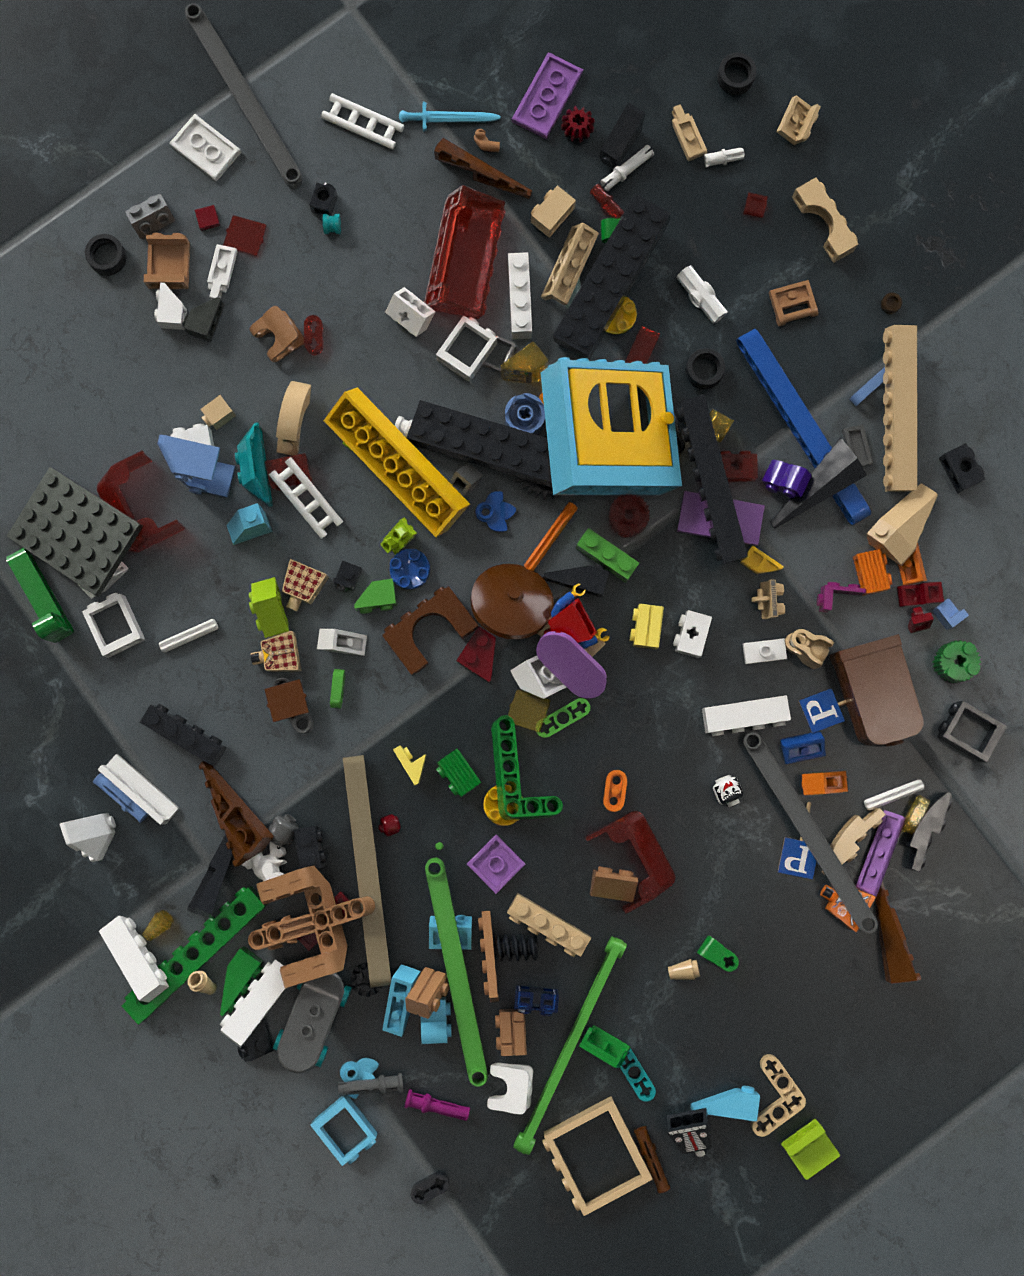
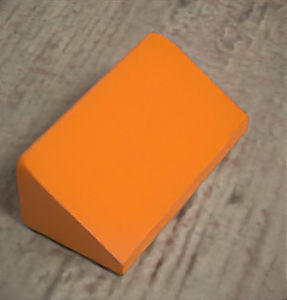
M917 542V547L913 554L902 566L898 564L903 585L927 581Z

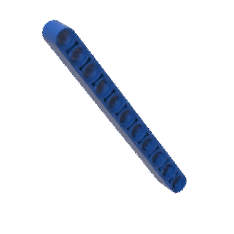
M754 328L737 338V345L813 467L816 468L832 447L766 342ZM854 483L832 495L851 525H855L871 515L868 504Z

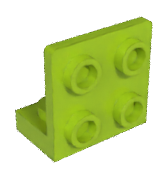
M816 1119L781 1143L806 1180L840 1157L839 1152Z

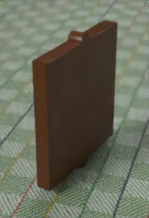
M300 679L264 689L268 701L267 707L270 709L273 722L309 713L305 699L307 695L304 694Z

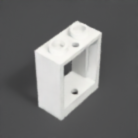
M463 315L437 352V361L468 382H471L497 345L496 334L488 328L483 329L480 327L478 321L474 318L469 317L468 319ZM465 326L488 341L471 367H468L447 353Z
M110 594L106 597L105 601L91 603L87 606L88 609L82 611L104 657L109 658L145 641V637L126 596L122 594ZM119 603L132 633L106 645L93 615Z

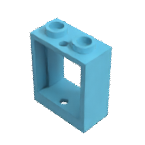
M348 1095L341 1096L310 1124L342 1166L347 1162L349 1164L353 1163L360 1156L358 1153L362 1149L368 1150L376 1143L375 1138L378 1134ZM343 1108L347 1109L367 1135L366 1138L345 1155L322 1127Z

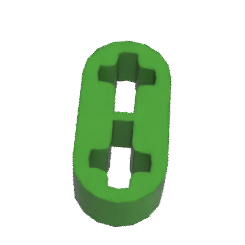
M334 669L330 708H342L345 685V670Z

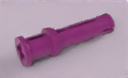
M412 1089L408 1090L404 1106L405 1109L410 1107L421 1110L424 1114L429 1111L467 1121L470 1107L431 1098V1095L428 1093L423 1095L413 1092Z

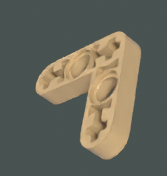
M771 1054L764 1055L761 1058L760 1067L781 1097L758 1113L757 1122H766L768 1120L766 1115L768 1114L774 1122L772 1125L768 1121L764 1124V1130L760 1128L756 1130L758 1127L757 1122L751 1121L752 1130L760 1137L770 1134L801 1111L806 1104V1099L781 1062ZM767 1060L775 1061L773 1066L778 1073L774 1074L770 1068H765L767 1067ZM780 1077L788 1079L787 1087H778L777 1081ZM792 1096H800V1098L798 1099V1105L794 1103L789 1105L793 1101L791 1098ZM786 1102V1104L789 1105L788 1107L791 1109V1111L788 1112L787 1108L782 1103ZM777 1107H781L784 1110L783 1116L779 1119L773 1117V1110Z

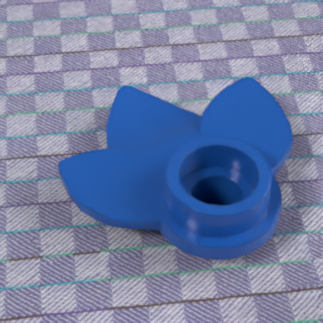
M496 491L490 493L486 501L476 507L475 513L476 517L480 521L486 522L491 530L504 532L507 531L505 520L514 515L516 508L507 502H503V492ZM488 509L490 513L484 516L482 511Z

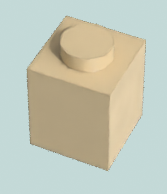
M221 395L201 408V411L204 413L202 419L209 427L213 425L216 430L236 416Z

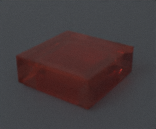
M749 192L743 214L763 218L768 197Z

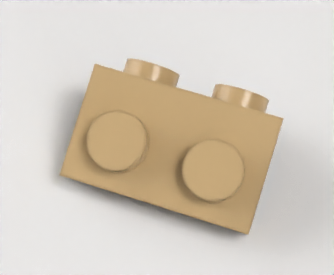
M797 95L792 97L777 129V133L793 145L806 141L811 134L810 130L813 123H815L819 116L818 112L821 106L818 104L810 106Z

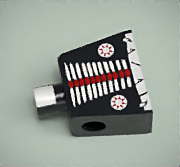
M707 1108L667 1115V1133L683 1154L694 1152L696 1156L702 1157L707 1153V1150L712 1148Z

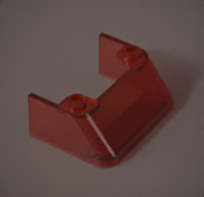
M142 450L112 465L97 484V492L100 498L135 520L119 485L128 481L130 472L152 462L151 458ZM150 518L139 519L137 522L143 525V528L128 551L138 553L186 528L177 519L160 528Z
M631 811L584 836L585 840L589 841L607 832L609 838L616 843H622L630 839L649 877L639 883L638 892L641 897L621 907L625 914L655 899L674 884L675 873L642 813Z

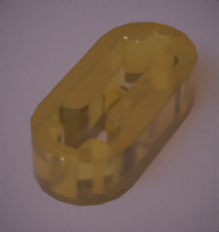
M922 795L916 797L905 817L902 830L909 834L916 830L929 806V799Z

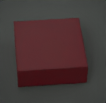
M214 205L195 210L201 231L220 226Z

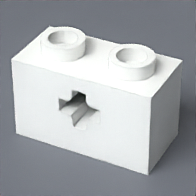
M405 287L393 294L385 311L394 321L401 324L409 333L416 337L427 330L436 312Z
M690 610L685 615L682 614L678 625L681 627L680 635L676 634L673 646H676L675 652L700 658L712 617ZM691 629H693V633L696 634V636H694L692 639L689 638L690 634L687 633Z

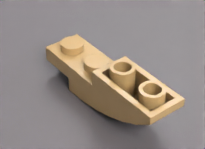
M880 808L873 809L863 819L858 815H854L838 832L830 847L841 864L846 861H852L858 855L856 852L860 848L855 841H862L867 836L866 832L871 827L874 829L883 822L881 818L886 814Z

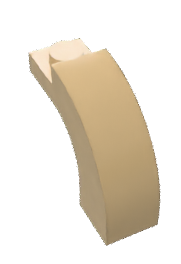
M291 381L285 392L276 432L278 453L297 456L299 453L301 425L304 413L310 404V384Z

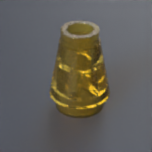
M165 910L156 912L143 931V936L148 941H152L172 927L173 917Z

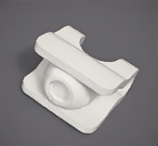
M492 1064L490 1074L502 1078L506 1082L507 1093L505 1095L489 1097L487 1107L497 1111L523 1114L531 1105L533 1068L529 1065Z

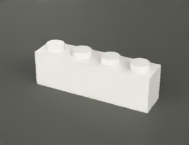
M528 252L508 253L512 340L532 339Z
M787 695L702 709L705 732L711 733L712 736L724 735L725 730L731 729L732 733L745 732L744 727L751 726L753 730L764 729L765 724L773 723V727L786 725L785 721L791 720Z
M119 915L99 930L138 1000L149 1003L169 987L166 982L167 977L161 969H158L155 956L148 952L145 947L147 944L145 939L138 935L135 930V922L131 918Z
M276 959L272 964L268 962L261 971L263 976L260 980L255 979L247 989L250 992L246 998L241 996L234 1005L235 1012L231 1016L227 1014L220 1023V1026H222L220 1032L240 1048L286 989L284 988L279 970L283 965Z

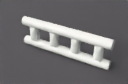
M333 93L330 95L329 101L333 102L334 105L330 113L322 112V119L392 150L395 148L396 142L391 139L395 130L403 131V124ZM341 107L352 111L348 121L337 116ZM359 115L370 119L366 129L355 124ZM377 123L388 127L384 137L373 132Z
M290 457L285 461L288 468L280 474L273 470L269 476L322 539L327 535L324 528L332 522L339 526L343 520ZM292 474H295L301 482L294 490H291L285 483V480ZM308 490L315 500L305 507L298 496ZM321 506L328 516L318 523L311 512Z

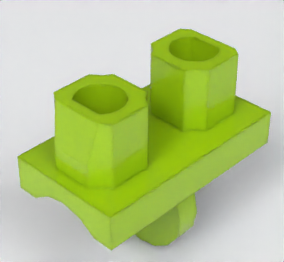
M404 517L385 536L381 546L386 553L393 551L396 555L404 549L417 532L413 530V526L408 525Z

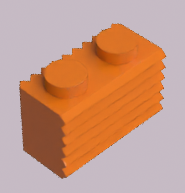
M881 549L853 556L859 584L861 585L860 588L866 589V593L862 596L891 589L892 577L890 573L886 572L887 557L885 553H882Z

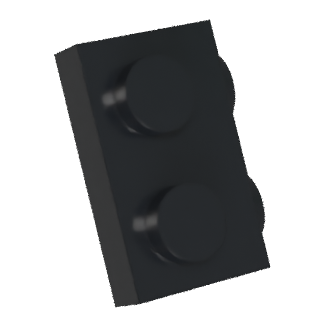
M263 1019L241 1048H237L239 1056L245 1062L253 1061L274 1051Z

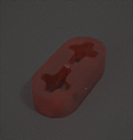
M310 315L304 321V345L307 352L311 355L320 354L324 347L323 323L316 315ZM312 321H316V324L319 325L315 326V333H312L311 326H309L312 325ZM312 338H315L316 343L319 344L316 345L315 349H312L310 346L313 343Z

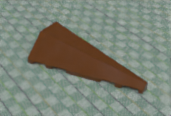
M442 138L435 147V160L473 172L474 181L530 199L531 189L445 138Z
M202 761L199 769L203 770L207 780L205 786L211 791L213 797L211 803L221 830L225 831L227 836V848L231 849L235 859L232 861L235 867L240 866L262 852L274 836L216 769L209 763Z
M882 881L874 901L886 981L893 984L921 980L920 973L915 972L912 962L914 960L913 955L909 952L906 937L895 908L890 907L888 890H885Z

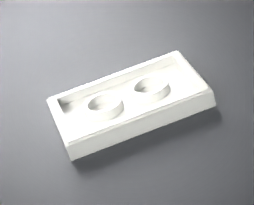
M196 114L189 119L169 143L173 149L216 182L241 154V150Z

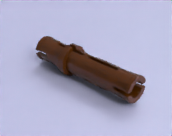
M639 1127L634 1130L641 1148L639 1151L641 1155H644L657 1192L664 1193L670 1189V1185L655 1151L657 1149L656 1145L652 1143L647 1127ZM653 1163L655 1164L656 1169H657L658 1174H659L660 1177H658L657 1172H656V1170H655V1167H654Z

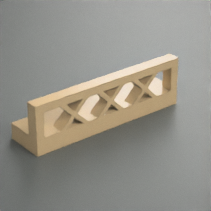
M585 223L572 226L541 295L542 299L549 300L553 298L562 305L568 304L599 234L597 231Z

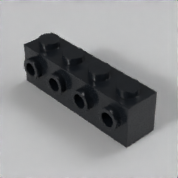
M159 703L157 706L150 704L139 723L210 765H217L227 748L221 744L222 740L213 735L208 737L203 734L205 730L197 725L192 727L186 724L187 720L178 714L175 716L168 713L169 709Z

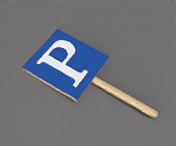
M832 688L799 700L812 733L845 721L839 706L845 705L846 700L837 703Z
M808 802L806 809L810 813L811 802ZM784 837L778 872L813 879L816 860L802 837H800V840Z

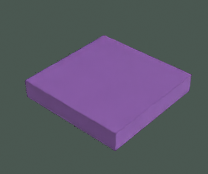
M496 834L467 865L497 894L525 863Z

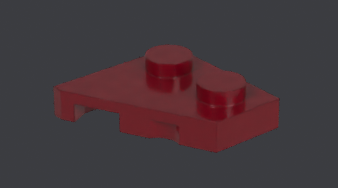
M478 627L456 661L490 683L496 637Z

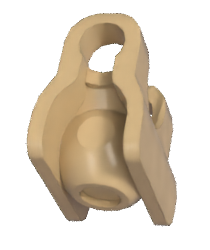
M798 629L785 638L786 649L798 656L803 664L812 669L822 666L829 653V647L834 644L833 640L822 635H814L804 629Z

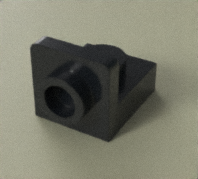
M342 561L337 576L332 581L337 585L336 589L346 593L348 590L354 591L362 568Z

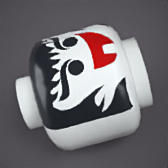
M727 775L715 780L716 784L713 786V791L719 804H727L728 807L740 803L739 798L743 796V790L736 777Z

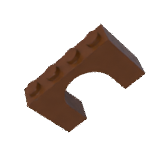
M449 586L446 588L440 587L433 593L435 595L429 601L424 599L417 605L418 609L412 613L408 611L401 616L400 619L402 621L396 625L392 623L384 629L385 633L382 636L412 676L429 665L413 640L415 626L421 619L431 615L445 618L462 640L478 628V624Z

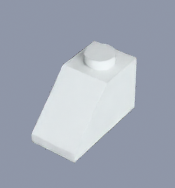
M319 629L317 649L365 656L367 635L338 629Z

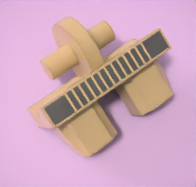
M776 580L761 582L760 589H757V597H752V602L758 603V610L762 612V619H770L785 614L784 603H777V596H781L784 593V585L776 583Z

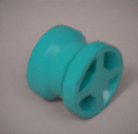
M323 214L324 234H329L330 232L341 234L340 214H335L334 216Z

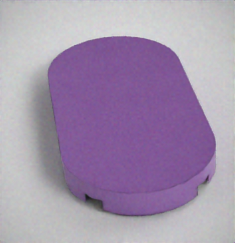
M551 631L540 638L536 648L539 660L572 693L582 698H595L603 693L607 683L605 670L570 635Z

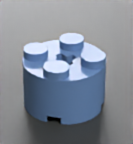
M523 393L512 397L505 408V425L536 435L542 431L545 424V411L542 401L530 393ZM525 414L529 415L528 418H522V416H524Z

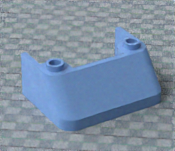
M159 435L157 444L171 473L175 476V479L180 480L186 487L190 488L189 492L199 495L205 492L228 498L235 466L217 462L220 452L219 447L167 435Z

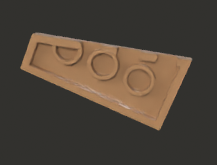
M482 911V917L478 918L479 931L483 930L484 939H480L481 952H485L486 960H482L483 973H487L488 982H484L485 995H489L490 1002H499L490 911Z

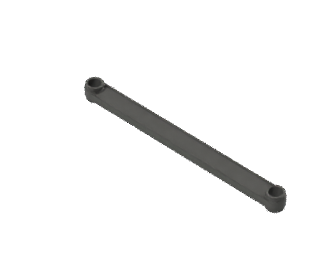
M196 3L189 4L185 9V15L189 24L283 180L290 188H298L301 186L303 179L300 170L202 8ZM293 175L297 176L294 180L289 179Z
M747 733L743 739L744 747L857 927L863 933H874L878 927L877 919L769 748L758 733ZM748 737H756L758 745L756 747L749 746L747 744ZM866 918H870L873 921V926L870 930H865L862 926V922Z

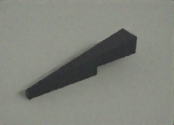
M842 438L836 441L835 446L830 452L825 454L820 464L810 472L812 476L802 497L794 496V498H790L781 507L780 512L775 518L770 520L774 529L867 476L858 458Z
M226 834L188 905L187 910L192 913L211 918L233 854L231 849L227 848L226 843L228 839Z

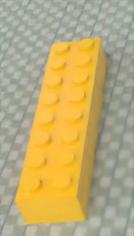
M358 387L345 391L323 420L435 537L447 532L470 505Z

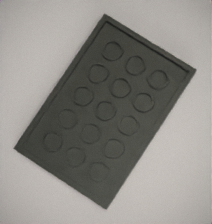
M49 467L7 534V537L95 596L100 597L143 528V525L57 470Z

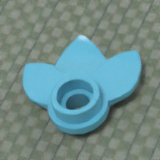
M362 1058L357 1062L349 1061L342 1065L340 1076L344 1082L375 1079L372 1073L378 1068L379 1063L371 1058ZM349 1070L355 1071L352 1076L347 1075ZM359 1094L348 1096L356 1099L359 1096Z

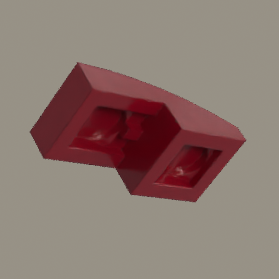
M942 582L897 587L899 607L944 602Z

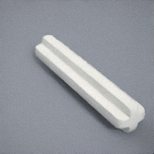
M215 619L208 620L159 642V647L162 652H168L217 630L218 624Z
M915 780L864 800L867 810H873L924 790V784L921 780Z

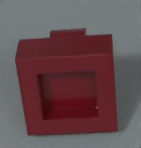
M921 607L913 608L908 624L910 633L930 629L934 620L931 612L924 614Z

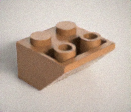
M599 866L598 870L593 869L590 889L591 896L633 902L638 883V877L633 875L634 872L619 869V873L612 872L613 869Z

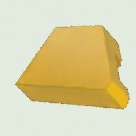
M753 545L747 552L748 557L740 562L756 574L779 571L784 567Z

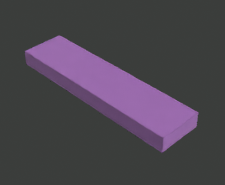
M884 810L886 815L881 818L883 822L877 828L856 884L857 889L876 897L906 819L903 816Z

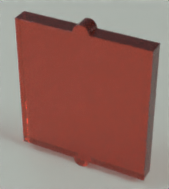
M233 215L229 228L226 229L227 234L223 246L236 248L237 251L257 256L261 243L264 242L263 236L267 225Z

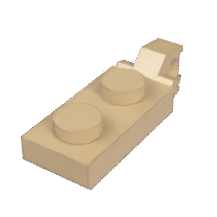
M681 104L673 107V128L688 162L707 154V149L692 115L690 116L689 113L685 114Z

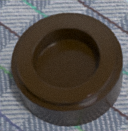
M888 293L881 300V308L887 314H895L902 307V299L896 293Z

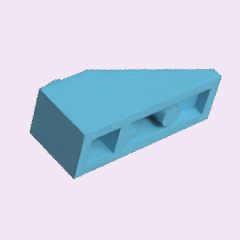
M401 964L392 976L383 1031L400 1037L403 1036L410 1015L406 1010L405 998L420 976L421 971Z
M742 1086V1089L734 1088L693 1102L690 1108L691 1110L707 1108L708 1115L757 1122L760 1095L757 1091H754L755 1088Z

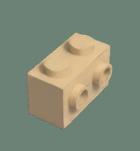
M557 185L553 191L549 190L546 193L541 205L537 204L533 208L531 223L550 238L575 209L576 200Z

